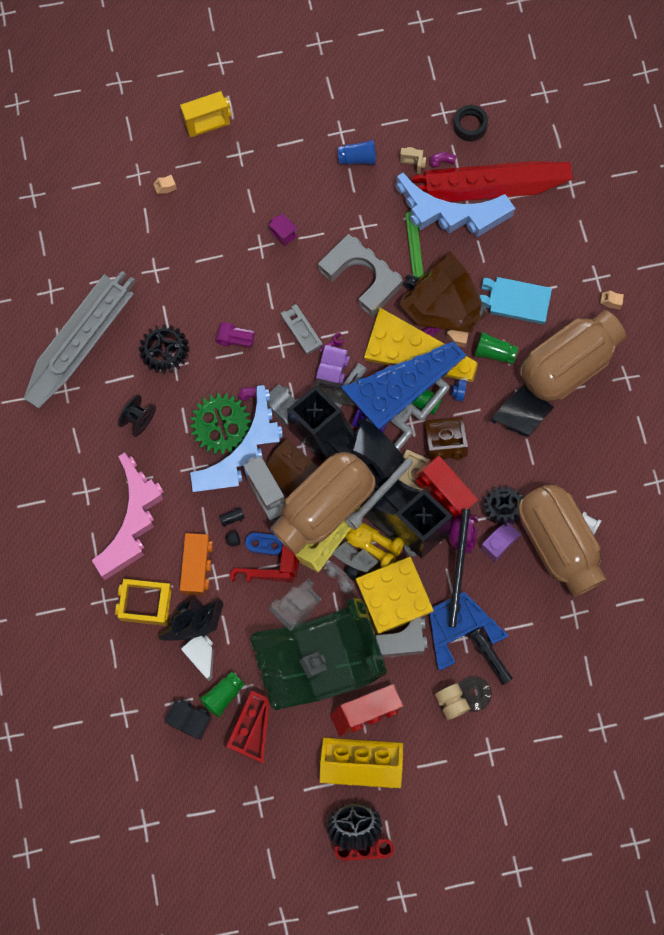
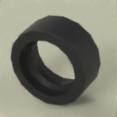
M466 105L460 108L454 118L453 127L456 135L462 140L470 142L477 141L484 136L488 126L487 113L476 105ZM465 116H475L480 119L481 127L477 130L469 131L462 128L460 121Z

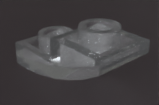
M327 560L323 566V569L326 571L325 574L334 579L338 577L337 586H339L340 591L348 595L349 593L355 594L356 587L349 576L336 564Z

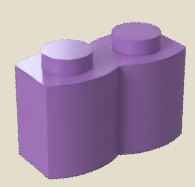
M325 345L316 377V384L338 389L340 384L343 385L345 380L343 370L344 367H348L350 356H347V350Z

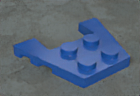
M465 592L460 594L459 604H461L460 612H458L456 628L448 627L450 616L448 608L452 598L432 607L434 612L430 613L439 671L456 663L447 644L483 627L493 645L508 638V634Z

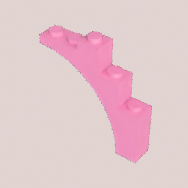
M125 452L118 457L125 469L129 486L127 514L115 539L101 554L92 560L104 580L144 556L141 551L144 549V546L136 538L154 528L151 523L154 519L148 509L164 500L161 495L164 491L159 483L154 484L152 479L147 481L142 471L138 473L135 469L137 466L132 456L128 458Z

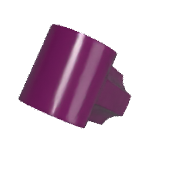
M221 322L215 342L223 346H231L233 344L251 348L255 332L236 328L230 323Z

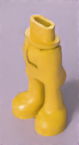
M363 522L357 530L351 528L345 536L347 542L352 546L359 547L362 550L365 549L381 562L382 568L395 562L396 556H399L405 544L400 537L394 540L388 539L381 535L378 530ZM372 541H375L376 543L380 544L381 546L389 550L391 553L384 552L383 550L377 548L372 544Z

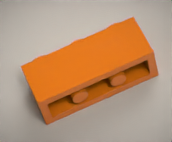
M185 533L180 592L183 595L205 596L206 590H209L210 579H207V572L211 571L212 561L209 560V552H213V541H210V537L207 534Z

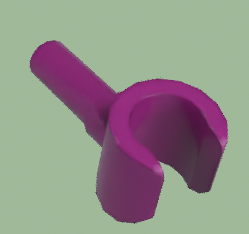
M336 333L333 340L326 345L341 347L344 339L341 341L336 340L340 338L341 333ZM325 345L319 348L320 352L324 351Z

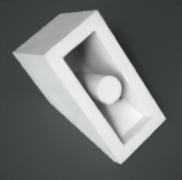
M205 635L204 637L193 638L181 650L206 679L210 681L212 679L214 650L211 647L213 645L212 641Z

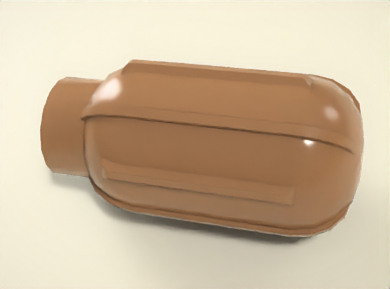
M606 310L592 320L577 318L530 352L529 357L521 367V377L528 390L536 398L544 401L563 399L609 364L615 352V347L626 340V332L619 320Z
M347 452L336 453L330 456L285 499L280 511L281 517L269 529L288 550L297 555L307 544L323 542L374 491L375 477L367 465L356 455Z
M548 484L533 490L520 501L518 512L522 526L549 575L558 581L565 582L573 598L598 587L607 580L599 566L601 562L600 545L570 493H567L565 489L557 485Z

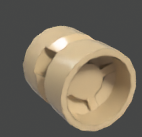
M458 683L435 694L439 705L444 706L442 711L447 721L470 710L466 699L461 698L463 693Z

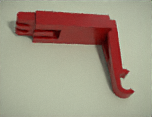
M283 545L280 570L235 568L230 573V579L234 582L237 574H247L246 580L248 583L252 581V578L293 583L294 578H297L299 560Z

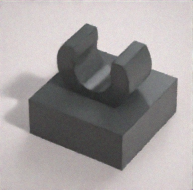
M319 652L300 660L308 678L327 670L324 664L326 660L323 654L320 655Z

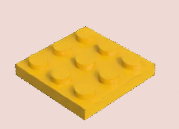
M411 557L356 578L378 634L434 612Z

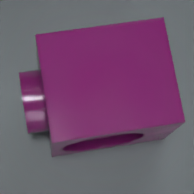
M283 213L275 216L270 221V233L284 247L298 236L297 227Z

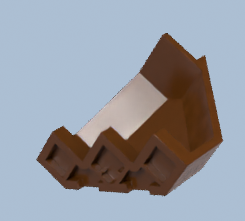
M449 251L431 266L432 269L428 273L422 275L415 283L416 286L412 291H408L402 297L400 305L418 325L472 333L474 325L485 318L488 313L468 271Z

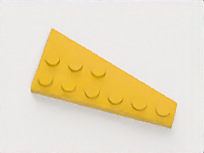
M379 308L364 359L365 361L394 366L401 362L409 361L418 355L421 356L431 352L433 349L446 344ZM466 356L444 377L473 382L478 364Z

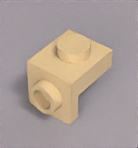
M412 147L401 148L400 163L418 165L417 174H421V168H425L426 157H423V150H417Z

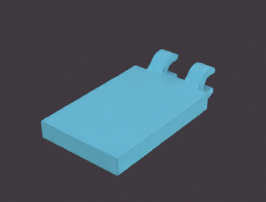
M497 277L496 282L489 278L483 279L481 289L491 291V296L480 295V298L485 308H491L490 314L545 325L552 288Z

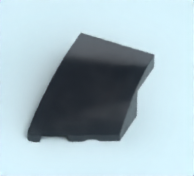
M524 384L497 411L490 421L494 424L498 421L507 425V429L529 437L536 431L542 420L551 413L554 406L547 401L536 398Z
M363 418L358 421L360 427L359 431L355 434L351 453L356 455L366 465L372 463L383 480L389 477L405 459L382 431H378L372 423Z
M195 596L181 602L168 620V628L160 633L158 638L164 641L186 640L217 630L224 603L218 598L204 606Z

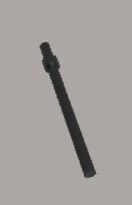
M462 509L452 600L448 611H450L448 627L456 628L457 616L461 608L459 600L470 509Z

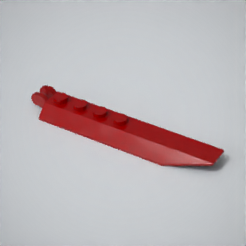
M530 161L425 170V175H415L411 178L413 183H426V185L417 186L423 192L447 202L494 199L504 194L507 197L537 195L572 180L573 176L571 162Z

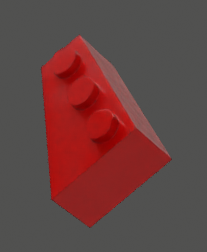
M252 690L250 691L225 748L260 764H264L269 698Z

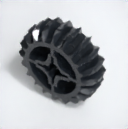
M163 324L161 329L156 325L155 331L149 328L150 334H144L145 340H140L142 346L139 347V351L141 352L140 358L144 359L143 364L148 365L149 370L154 369L155 373L162 370L163 374H166L168 369L170 373H173L174 367L179 370V363L185 365L184 359L189 357L186 352L190 351L189 346H187L189 342L188 339H185V334L180 333L179 328L174 330L172 325L168 329L165 324ZM164 338H171V339H174L175 341H173V340L167 341V340H165ZM158 340V343L155 346H152L153 343ZM162 343H163L164 346L166 347V353H167V355H165V353H164V351H163V349H162V348H163ZM177 352L176 355L173 358H171L172 353ZM153 357H156V358L161 357V358H163L165 361H159V360L154 359Z
M351 801L350 805L343 803L342 808L336 807V810L331 812L327 820V833L330 841L334 843L335 847L340 846L341 851L346 848L349 853L351 850L358 852L359 849L366 851L367 846L373 847L374 842H378L379 836L382 833V820L379 812H376L374 807L369 808L368 803L361 805L360 801L358 804H353Z

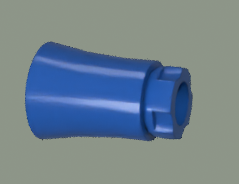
M374 139L338 147L339 164L376 165Z

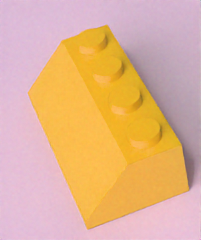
M323 738L320 783L401 788L403 743Z

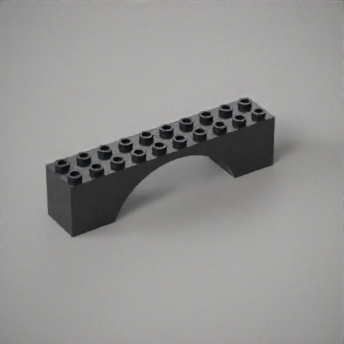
M316 385L287 409L289 430L323 463L336 453H351L355 437L354 431L347 422L343 411ZM372 463L367 465V467L370 469L373 476L375 477V488L371 495L364 501V503H366L371 498V496L389 478L387 477L382 480ZM399 479L371 508L421 559L450 533L452 515L425 489H415Z

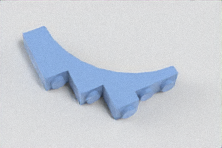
M404 173L397 176L396 189L400 194L404 195L407 205L412 208L410 220L414 226L417 225L419 230L438 220L440 227L449 234L467 223L468 230L474 233L476 237H479L511 218L515 211V207L505 194L482 203H451L423 192Z
M264 385L256 387L257 404L255 416L243 442L231 455L220 463L204 470L191 472L193 492L239 486V482H242L241 470L237 471V467L245 465L253 457H262L261 448L257 449V445L280 442L279 438H283L281 426L278 427L277 422L269 423V420H272L271 408H267V401H270L269 389L265 390Z

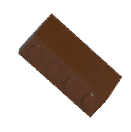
M288 439L273 452L266 463L278 487L288 496L318 468L314 462Z

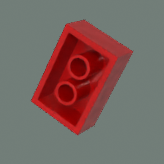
M440 456L427 461L412 475L415 479L414 483L420 489H425L452 515V518L461 516L462 509H469L478 500Z

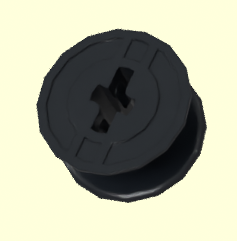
M141 395L133 397L128 402L118 420L119 427H124L129 422L134 425L132 431L134 437L139 436L147 428L156 412L155 405H150L146 409L140 407L142 402Z

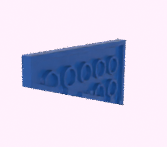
M453 341L433 349L431 352L413 357L409 361L401 362L376 372V374L367 378H361L357 382L344 385L341 389L379 431L465 359L466 354Z

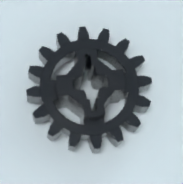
M502 485L500 490L494 487V492L488 491V497H484L483 510H485V516H490V522L497 520V525L503 522L504 526H507L509 521L515 524V519L521 520L518 506L524 496L519 495L518 489L512 491V486L505 489V486Z

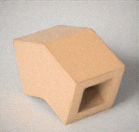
M172 175L158 178L153 184L157 194L169 193L177 189Z
M611 290L602 293L601 304L608 308L621 309L624 294H618Z
M450 330L447 332L446 337L451 342L454 341L457 346L466 347L468 332Z

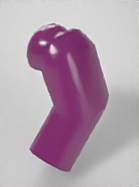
M440 152L431 156L430 165L438 167L442 161L455 164L457 156Z
M242 388L238 395L239 399L246 401L248 397H253L257 400L256 388Z

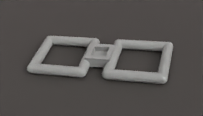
M440 379L435 383L440 388L422 411L410 404L391 420L394 425L404 432L394 444L398 450L401 449L413 434V429L405 423L408 418L413 414L419 420H424L449 390L450 386L444 380Z

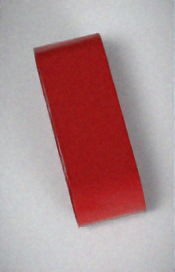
M379 839L378 842H374L373 847H370V853L367 856L360 855L359 851L351 850L347 857H341L338 854L340 846L335 847L334 851L336 857L341 861L387 859L394 853V845L388 839ZM382 843L390 845L391 851L389 854L383 855L379 852V846Z

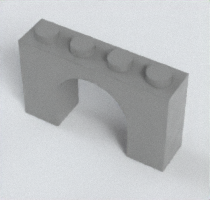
M348 234L318 263V271L330 282H333L350 266L363 265L371 269L376 279L374 284L359 298V307L373 318L379 311V308H382L402 288L403 280L399 273L389 269L385 261L377 259L372 250L364 248L358 238Z
M253 457L243 465L249 487L270 524L273 525L281 517L280 511L285 498L262 457Z
M424 617L411 621L409 626L402 632L375 635L376 658L424 654V648H428L427 637L422 634V629H425Z

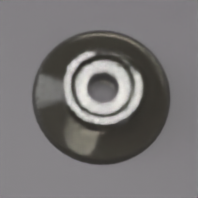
M469 676L458 684L463 693L461 698L466 699L470 707L469 711H481L490 703L492 691L487 681L483 678ZM471 690H476L478 695L472 696Z

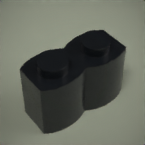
M183 699L180 702L175 700L164 723L201 741L212 720L208 716L209 712L202 708L195 710L191 708V703Z

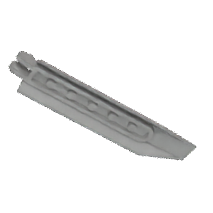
M123 271L117 275L114 281L105 274L101 277L37 360L24 396L25 400L40 408L68 381L134 295L133 292H129L135 283L134 278L130 277L122 287L121 283L126 277V273Z

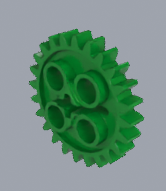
M218 393L217 399L210 395V401L203 398L204 405L197 404L199 411L193 410L196 417H191L190 419L195 424L190 425V428L196 430L191 434L192 436L198 435L195 442L202 441L201 448L208 446V453L211 449H214L215 455H217L218 450H221L223 455H225V450L227 449L232 453V448L235 447L237 449L238 443H242L243 438L246 437V431L250 430V427L247 425L251 424L252 420L246 419L250 416V413H244L247 407H240L241 400L236 403L234 402L235 396H232L229 400L227 394L224 395V398H221ZM215 408L218 409L222 422H226L224 429L228 437L227 440L224 439L220 426H216L218 425V420L214 412ZM224 408L232 410V414L228 417L223 416L221 412ZM212 414L214 420L211 423H206L204 421L205 415ZM235 425L239 430L236 434L232 435L228 432V428ZM219 432L221 435L219 440H211V433Z

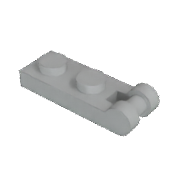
M296 304L291 306L290 310H284L280 313L282 320L286 323L306 355L323 346ZM294 315L297 317L294 320L290 319Z

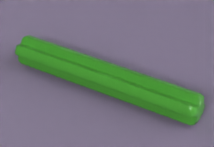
M411 211L406 213L412 274L420 279L424 273L419 231L417 225L414 226L410 220Z

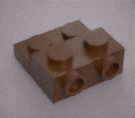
M463 417L425 421L430 460L437 456H440L443 460L446 458L462 460L468 456Z

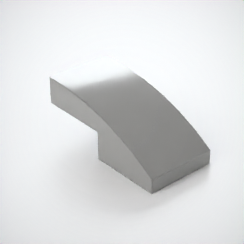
M346 541L333 553L342 562L364 572H368L378 563L365 549L358 552Z

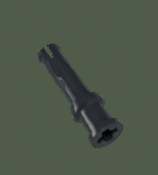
M481 627L467 637L473 641L477 647V652L484 656L502 685L512 680L513 677L492 648V641L487 639L483 633L484 629Z

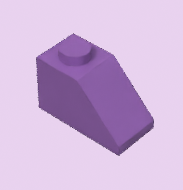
M507 522V526L503 524L494 531L482 544L481 550L496 562L521 536V533Z

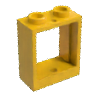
M222 91L180 105L190 138L230 124L229 117L232 116L228 98L223 97Z
M123 579V584L119 585L118 595L121 596L120 604L117 603L115 614L118 615L117 618L125 622L167 626L172 586L167 583ZM129 587L161 590L157 617L125 613Z

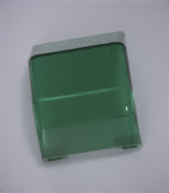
M353 598L346 601L348 607L333 614L295 626L259 631L249 638L253 652L257 653L255 658L259 671H262L261 678L265 690L269 692L267 697L271 708L281 710L318 702L361 688L386 675V665L366 605L361 599ZM316 652H319L320 655L323 654L327 670L308 678L300 660Z

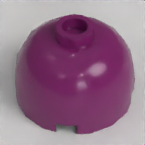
M476 515L469 516L465 553L472 554L471 549H474L478 528L474 527V522L478 523ZM461 516L453 519L450 533L447 536L451 546L458 550Z

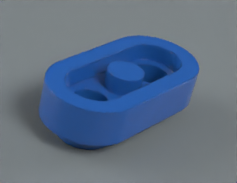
M456 379L455 385L452 386L451 396H454L455 401H463L467 381Z
M251 533L245 541L247 549L252 553L272 556L282 553L283 544L275 535ZM254 541L259 542L257 547L252 546ZM272 544H278V548L272 549Z

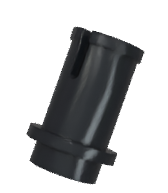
M237 507L231 512L219 515L223 527L239 520L242 522V519L245 518L242 509H237Z

